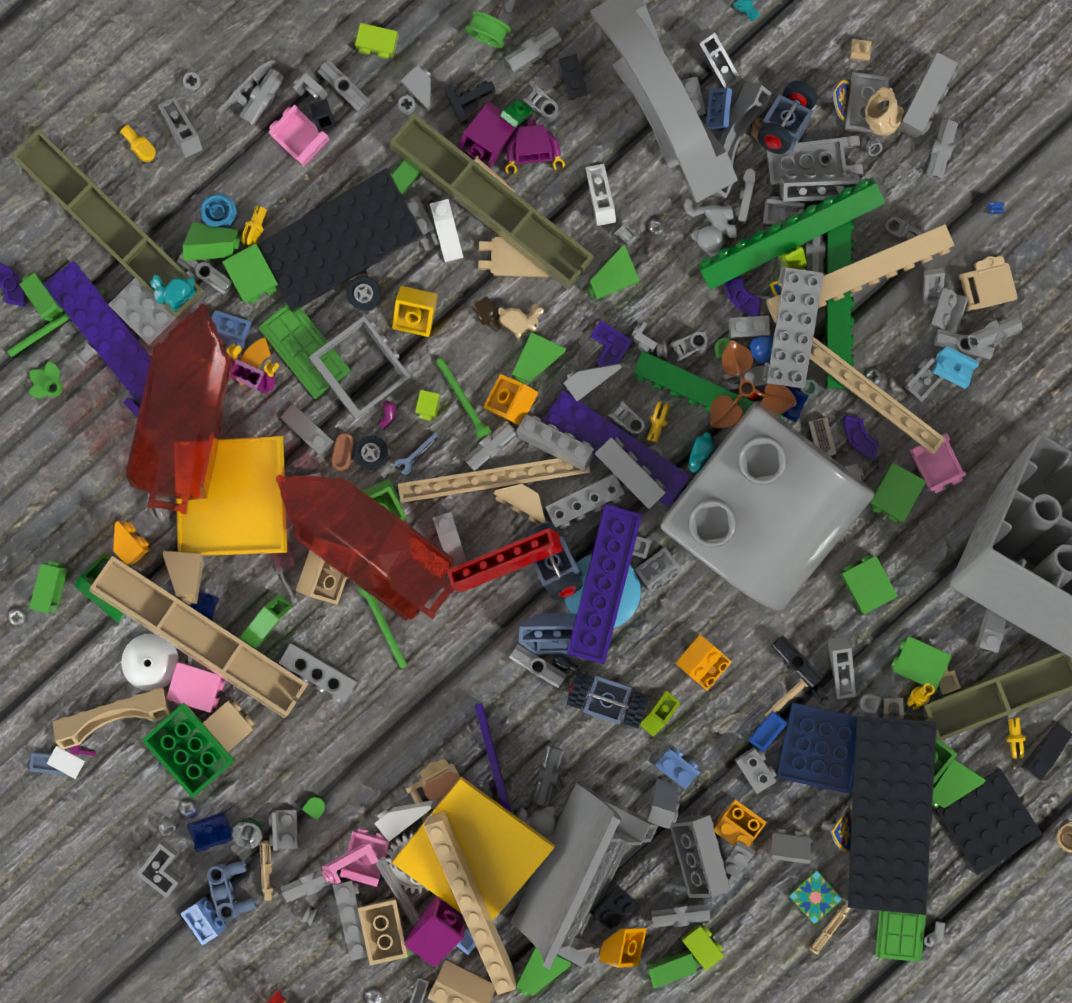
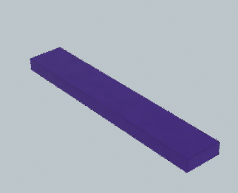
M483 703L475 704L501 806L512 813Z

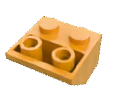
M117 521L115 523L113 551L124 564L134 565L150 551L148 548L149 543L143 536L139 537L135 533L136 528L130 522Z
M699 635L675 664L708 691L732 661L702 635Z
M735 799L721 813L713 824L715 833L733 846L739 841L749 847L767 822Z

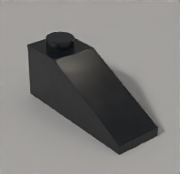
M1056 722L1021 767L1041 781L1055 764L1071 738L1072 733Z

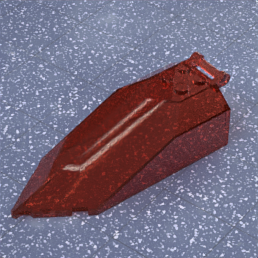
M200 304L193 314L185 317L168 333L169 336L161 344L158 343L153 348L125 472L131 487L150 494L148 500L149 509L161 508L180 511V514H187L189 500L206 499L208 496L219 445L231 360L224 349L221 337L204 304ZM159 495L182 499V503L156 500V497Z
M278 475L276 477L282 500L298 542L409 625L420 611L432 620L436 617L435 613L450 593L453 594L455 591L444 580L448 574L447 570L451 569L454 565L453 557L345 478L337 477V479L297 475H293V477ZM440 585L445 589L430 609L426 608V603Z

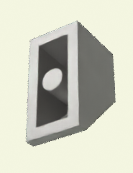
M417 65L401 80V83L429 112L431 110V74L425 67L421 69Z

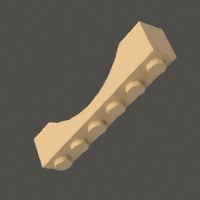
M164 688L153 689L147 693L137 694L131 698L118 700L105 706H98L95 709L82 711L76 715L53 721L55 742L61 750L80 745L96 729L115 720L143 718L154 722L167 718L172 713L170 701L166 699L167 693Z

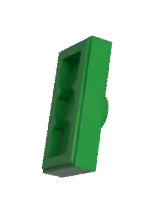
M517 99L503 110L500 116L516 127L530 116L533 110Z

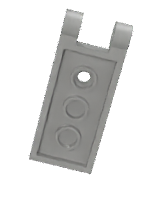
M859 136L797 143L793 152L788 150L784 154H775L766 150L770 186L780 185V176H786L787 173L805 175L807 172L824 174V172L831 171L841 174L844 171H854L858 176L863 175L862 164L846 166L844 148L860 146ZM822 157H828L829 162L823 163Z

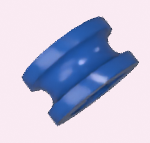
M995 202L987 204V207H989L988 214L1005 213L1003 209L1005 203Z

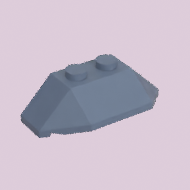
M576 614L533 615L519 624V644L525 646L534 654H567Z

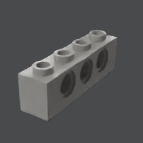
M293 642L289 644L279 661V664L290 673L292 671L299 675L298 678L306 683L312 682L315 684L314 688L322 693L325 691L332 694L331 698L339 703L348 700L358 680ZM298 659L305 660L306 667L304 669L297 667L296 662ZM318 668L322 671L323 676L321 679H316L313 676L314 669ZM331 678H336L339 681L338 688L330 687L329 681Z

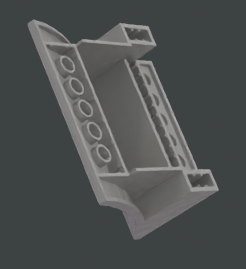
M578 783L575 784L553 831V837L550 842L555 845V848L533 873L510 922L535 945L542 955L543 966L549 970L557 954L582 968L593 965L600 947L581 938L586 936L594 919L590 912L603 900L628 845H642L643 842H651L658 825L647 822V818Z

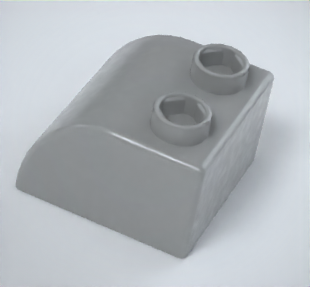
M755 401L666 512L661 523V529L738 590L770 609L782 610L871 502L875 493L873 489L760 401Z
M1039 434L1018 456L988 500L973 529L950 585L953 589L1071 658L1072 451ZM1022 555L1018 561L1015 560L1017 557Z

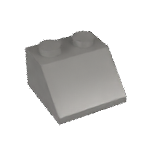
M776 828L775 831L770 830L767 853L771 859L810 864L811 838L803 831H795L793 834L787 833V830L782 828Z

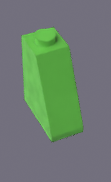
M192 222L183 244V260L232 257L235 250H239L240 247L238 230Z
M625 246L621 247L590 280L588 290L591 297L600 300L640 282Z
M29 273L22 278L23 282L19 285L43 319L52 322L65 313L44 286L45 282L38 274Z
M531 332L512 373V376L515 377L514 380L523 384L525 382L530 384L564 355L566 348Z
M278 594L264 606L240 636V639L256 649L292 609L293 605Z
M953 759L934 783L933 806L938 808L940 805L946 808L984 784L986 780Z
M534 946L517 980L516 987L519 988L518 991L526 996L528 994L534 996L570 967L571 961L557 954L549 970L543 966L542 955Z
M690 950L646 962L653 989L697 972L696 966H699L698 960L692 955Z

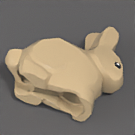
M534 304L530 312L525 314L517 308L505 309L500 307L498 309V314L500 315L498 322L505 328H508L520 340L528 330L531 332L537 331L539 326L538 317L543 313L544 309L539 307L538 304Z

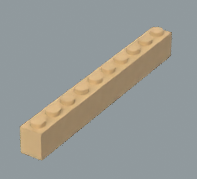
M946 224L823 276L818 308L827 305L826 301L832 298L834 301L844 298V293L851 291V294L862 290L861 286L867 283L869 286L880 282L879 278L881 277L891 278L897 275V271L900 269H904V271L910 270L915 267L914 263L921 261L924 264L933 260L932 256L935 254L942 256L951 252L949 248L955 245ZM781 294L766 301L774 323L777 321Z
M442 811L427 816L424 828L497 995L515 990L518 979L446 812Z

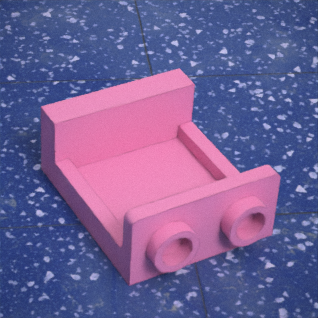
M296 105L293 107L289 106L283 112V117L271 124L269 134L304 167L330 139L323 131L318 132L316 125Z
M947 433L942 434L946 440L934 455L921 445L909 450L922 478L926 481L925 485L929 492L935 491V493L946 489V484L952 482L955 485L963 481L962 477L967 475L965 471L963 472L954 454Z
M181 661L177 662L166 699L180 704L185 702L187 706L210 713L217 709L220 698H217L219 690H223L226 680L214 672L187 665L188 663Z
M359 827L357 830L354 829L352 831L347 852L361 844H370L377 858L380 856L386 857L390 841L388 842L382 833L373 835L368 833L369 830ZM361 858L343 867L340 873V877L376 887L381 876L375 863L364 865Z
M361 844L323 865L324 871H322V875L326 882L329 881L331 884L340 883L341 881L336 873L337 870L361 858L364 865H372L378 862L371 845Z

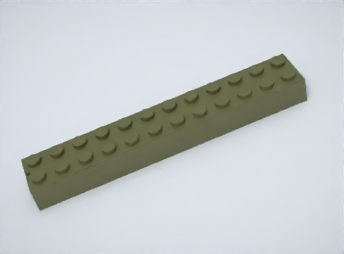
M415 113L390 140V149L568 291L579 279L580 274L582 275L592 263L594 255Z
M37 129L26 141L33 147L31 150L23 144L11 156L152 295H154L155 289L151 286L150 282L154 275H158L165 286L172 279L191 278L42 131ZM195 282L194 290L196 294L180 305L177 311H173L165 302L162 304L180 320L206 292Z
M1059 650L929 700L927 704L921 706L925 717L938 718L937 738L942 741L1071 691L1072 658Z

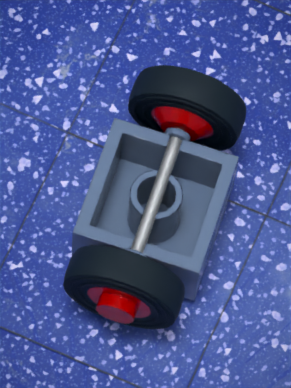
M791 81L785 87L783 96L778 95L758 132L757 138L763 148L775 154H784L788 150L793 152L809 125L813 113L812 109L818 99L817 93L810 85L802 81Z
M552 523L542 524L527 532L523 539L548 528L556 532L557 529ZM560 536L563 551L532 563L543 587L549 592L553 600L567 598L575 594L583 586L582 580L579 577L582 575L580 568L562 536Z

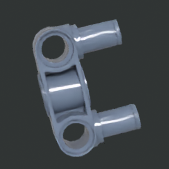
M245 861L229 865L227 863L215 864L208 870L207 878L211 897L215 904L217 915L223 921H229L240 916L243 912L257 909L255 898L240 902L235 901L233 887L229 879L232 875L247 871ZM214 869L221 871V878L214 877ZM223 907L231 908L232 914L225 915Z

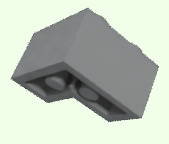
M163 841L136 875L167 898L182 880L167 868L179 852Z

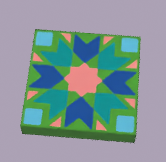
M817 870L811 873L788 894L791 900L814 925L842 900L841 896Z

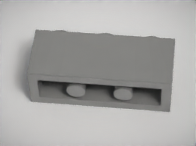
M660 779L656 780L651 793L647 822L670 829L672 822H676L681 796L678 793V785Z

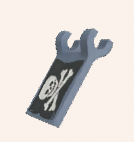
M435 432L412 455L406 459H398L394 465L399 468L404 464L405 469L401 473L408 475L411 472L412 463L440 436Z

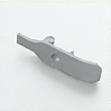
M271 60L260 65L217 111L221 114L228 106L237 102L245 107L248 101L242 94L249 92L253 88L254 82L259 84V80L271 68L277 65L276 61Z

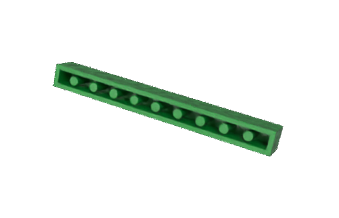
M863 179L858 185L852 188L847 187L840 194L829 196L822 203L811 205L800 214H793L787 220L777 222L769 229L759 231L747 240H740L729 249H722L713 257L704 258L698 264L699 269L711 290L885 204V201L874 179Z
M850 220L825 233V275L854 263V259H851V251H854V240H851V232H854V221ZM851 291L844 293L845 297L834 301L832 298L826 301L825 346L849 365L853 366L854 354H851V347L854 346V335H851V328L854 327V316H851V308H854V297H851ZM825 372V389H847Z

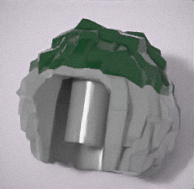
M251 817L239 821L233 828L232 835L234 841L241 847L253 849L259 845L263 838L260 822Z

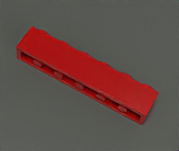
M550 528L447 570L451 587L462 593L563 551L559 534Z

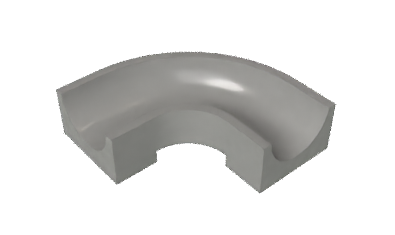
M608 0L590 10L592 17L623 56L613 64L615 72L630 89L652 127L668 167L672 168L680 164L696 203L738 181L727 151L700 120L684 86L665 55L646 5L642 0Z

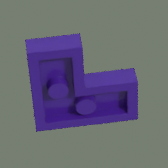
M601 320L590 336L606 347L596 364L606 366L619 363L633 341Z

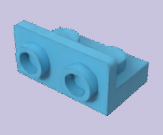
M946 346L937 354L932 372L966 389L970 384L973 370L978 367L979 362L956 351L954 348Z

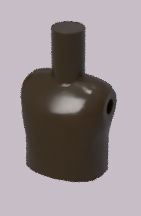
M488 296L471 306L482 325L490 323L495 332L501 329L496 320L499 316L498 309Z

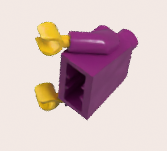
M529 118L525 120V127H519L517 134L512 136L507 145V161H509V164L505 168L506 173L508 174L510 166L515 168L514 174L517 173L518 169L514 165V161H516V164L553 161L552 167L557 170L555 163L559 161L562 164V168H564L565 163L560 159L561 151L558 139L550 131H546L544 125H536L535 119Z
M233 343L227 349V353L232 357V369L228 377L268 394L275 387V371L279 368V364L276 362L273 365L271 360H269L264 366V371L246 364L237 356L242 351V348L239 345L236 347L235 343Z

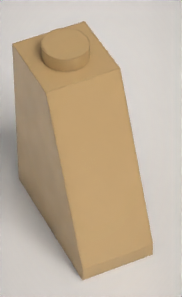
M163 551L165 565L176 598L187 605L191 603L197 604L204 563L202 554Z

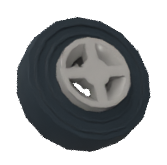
M368 276L354 278L348 284L346 290L349 303L359 310L373 308L379 302L381 296L378 283Z
M366 436L356 443L354 457L361 467L375 470L386 463L388 447L381 438Z

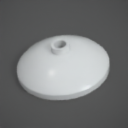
M143 634L134 638L126 646L122 655V670L126 679L138 689L152 691L153 689L164 688L172 681L176 664L179 662V655L176 647L156 634ZM147 659L151 661L149 667L145 665Z

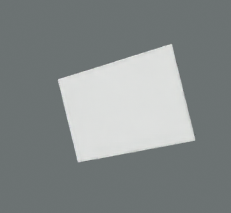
M56 746L47 764L76 779L85 761Z

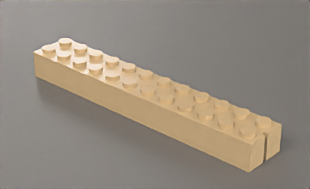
M113 556L89 589L91 593L283 718L288 716L296 704L294 700L300 698L308 685Z

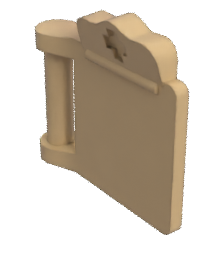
M988 256L982 261L975 262V271L957 275L958 281L961 280L964 296L968 298L967 306L965 307L966 312L1017 300L1010 266L1004 262L1002 256ZM973 277L979 300L977 304H974L968 280Z
M440 759L437 762H430L426 768L420 771L422 780L410 785L405 790L411 794L415 803H421L423 800L417 788L422 786L424 790L425 785L429 781L448 772H454L458 776L459 774L452 763L448 764L446 759ZM444 797L434 800L436 802L435 806L433 807L434 809L438 806V804L442 801ZM428 811L421 817L423 823L433 811Z

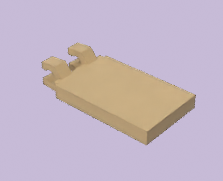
M495 237V239H492V242L479 241V251H491V261H479L478 270H491L494 276L551 278L550 275L502 237Z

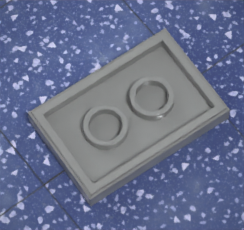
M856 72L851 73L844 130L874 134L865 119V109L870 97L880 90L881 87L889 88L890 77ZM887 100L880 102L876 108L881 110L886 107Z

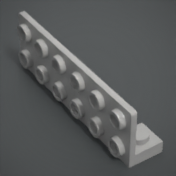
M781 266L778 286H782L778 315L770 362H765L762 381L798 388L805 387L823 273Z

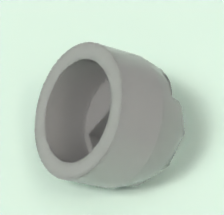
M870 139L867 141L865 148L869 155L876 156L881 152L882 145L878 140Z
M163 819V822L159 823V831L163 836L173 833L176 829L170 819Z

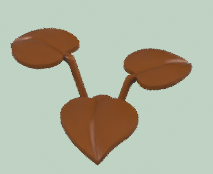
M734 340L729 342L723 352L722 367L730 376L739 373L742 380L739 386L740 394L734 402L729 396H719L712 402L710 407V425L715 428H727L735 425L741 419L743 413L742 408L736 404L742 397H750L753 393L764 397L762 403L777 415L786 412L796 405L794 395L786 386L769 383L765 387V393H762L755 389L753 382L744 378L742 372H747L752 368L754 358L749 349Z

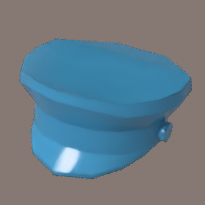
M221 193L206 198L201 205V219L208 226L228 228L237 216L233 199Z

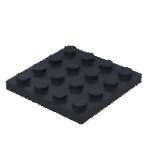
M1000 768L986 776L984 784L946 808L939 806L935 809L976 875L981 874L1042 835Z

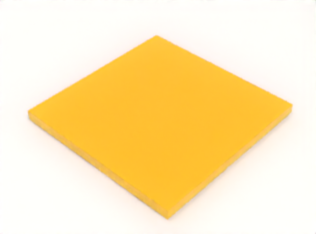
M283 436L174 442L178 552L202 554V556L287 553Z
M460 777L430 815L442 811L446 812L491 918L494 920L551 853L555 845L466 779ZM424 821L393 859L392 864L462 914L424 828Z

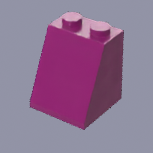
M488 101L465 130L458 148L471 159L478 155V158L491 169L512 136L516 133L519 125L514 127L500 116L503 111Z
M436 896L408 932L404 945L411 952L419 955L425 962L436 967L463 939L466 929L465 919L459 911Z

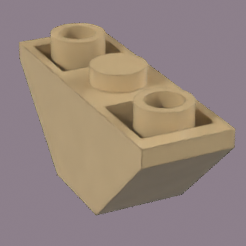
M518 484L495 490L493 493L496 495L495 499L504 505L506 502L513 505L512 510L519 514L525 512L530 515L528 519L537 525L539 522L544 523L545 518L539 494L527 486Z

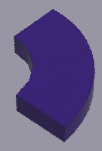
M0 263V286L5 294V303L25 307L26 294L19 285L22 282L12 269Z
M735 277L724 283L729 299L740 311L750 316H760L762 298L753 296L748 292L744 278Z
M844 415L843 427L850 445L862 456L876 460L879 441L871 438L866 433L864 419Z

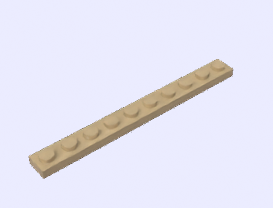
M813 337L809 360L934 455L946 440L942 435Z
M556 458L399 483L398 489L400 502L403 503L590 473V468L588 466L584 472Z

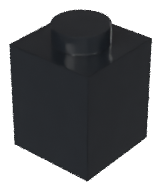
M327 99L309 105L318 132L337 126Z

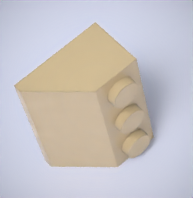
M314 536L296 591L306 596L338 605L356 550Z
M396 897L358 907L369 964L375 965L408 957L409 950L404 945L406 936Z
M445 960L428 994V999L435 1003H490L495 988L492 982Z

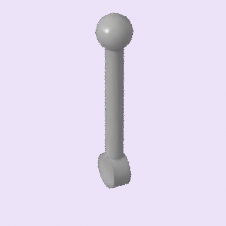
M277 567L276 573L280 574L290 595V602L295 604L297 597L293 595L283 574L284 570L282 567Z

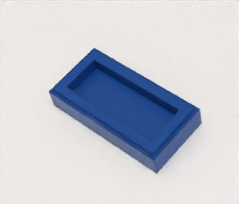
M772 710L748 738V741L764 752L787 725V721Z

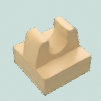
M853 39L850 60L869 62L872 41Z

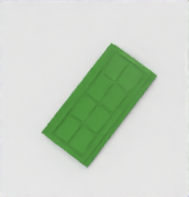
M288 304L285 305L258 328L313 398L317 399L330 386L311 363L309 356L326 345L328 341L301 308L291 312ZM333 348L320 357V360L337 382L351 372Z
M879 911L875 957L921 962L926 915Z

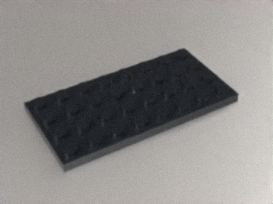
M385 168L257 245L278 283L277 286L291 312H295L424 236L389 169Z

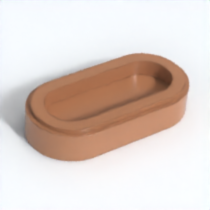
M348 433L339 434L335 440L331 464L338 471L348 469L351 463L355 441Z
M448 772L429 781L424 787L425 796L430 800H437L446 796L460 777L454 772Z

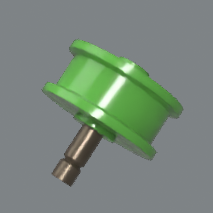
M497 0L491 15L473 11L471 14L473 19L470 26H466L465 32L485 45L503 48L504 37L511 31L508 25L497 19L504 3Z

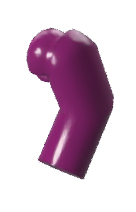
M385 401L382 404L384 417L377 423L384 430L396 418V407L390 401Z

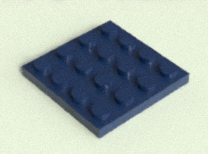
M792 702L776 778L852 794L855 771L857 716Z

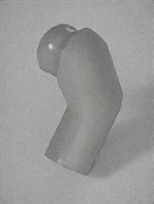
M936 921L935 931L924 938L926 946L933 947L943 941L945 922Z

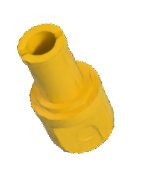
M126 125L120 131V134L131 144V151L140 160L150 162L155 158L156 150L145 136L139 137L130 125Z
M256 206L251 221L245 223L241 237L244 246L250 247L258 243L260 235L264 230L262 222L267 209Z
M663 401L657 403L653 417L650 416L649 418L652 425L646 440L658 443L662 427L668 424L666 419L670 409L669 403H665L663 410Z
M926 683L923 687L914 688L907 701V705L909 707L913 705L912 709L917 710L927 704L930 700V695L935 692L934 686Z
M1010 717L1007 718L1009 735L1006 737V742L1010 743L1013 759H1017L1015 743L1017 742L1019 758L1022 759L1024 757L1023 741L1026 738L1021 734L1020 717H1014V721Z

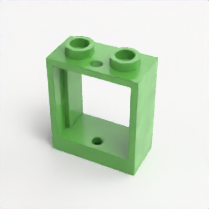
M52 560L47 561V563H41L29 609L44 613L57 612L68 570L67 567H63L62 562Z

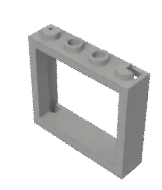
M365 316L309 356L311 363L355 420L411 378L409 375L411 372L406 364L401 365L398 361L399 355L393 348L391 350L386 345L388 341L382 333L378 334L374 329L376 327L375 323ZM363 326L402 378L358 410L320 360V357Z

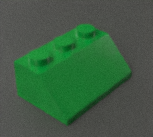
M103 553L79 576L74 587L119 623L126 615L89 591L98 575L110 560V557Z

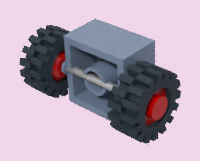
M577 671L566 705L581 709L587 697L583 713L620 725L626 710L623 724L639 728L646 710L648 695L633 691L630 702L627 703L632 690L631 686L595 674L589 690L592 676Z

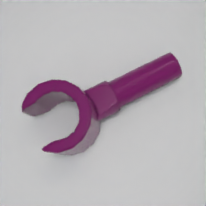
M80 745L69 748V752L72 755L85 754L94 757L96 755L94 751L80 749Z

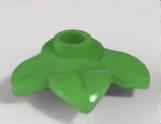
M47 362L45 371L37 369L29 372L34 384L29 390L32 396L36 398H44L46 396L57 397L62 393L63 384L59 380L60 371L52 362ZM53 384L57 386L55 391L51 390Z

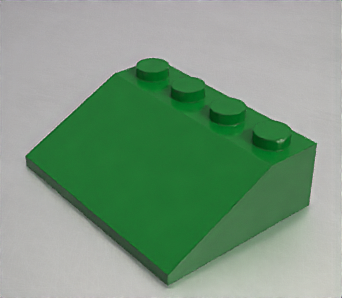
M185 702L141 740L192 799L236 761Z

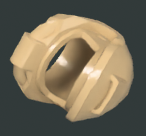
M881 87L880 90L872 95L865 109V119L869 124L870 130L874 134L881 136L893 134L898 129L905 115L904 109L897 106L893 89ZM889 101V106L881 110L876 108L880 102Z

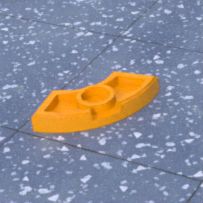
M264 337L254 342L245 351L241 361L259 369L263 361L271 357L266 338Z

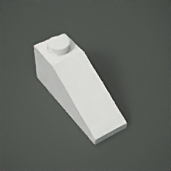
M604 164L585 167L597 226L615 223V208Z
M449 199L431 203L430 207L444 261L449 262L463 258Z
M432 800L393 807L389 811L385 809L377 816L379 819L374 824L389 842L431 810L436 802Z

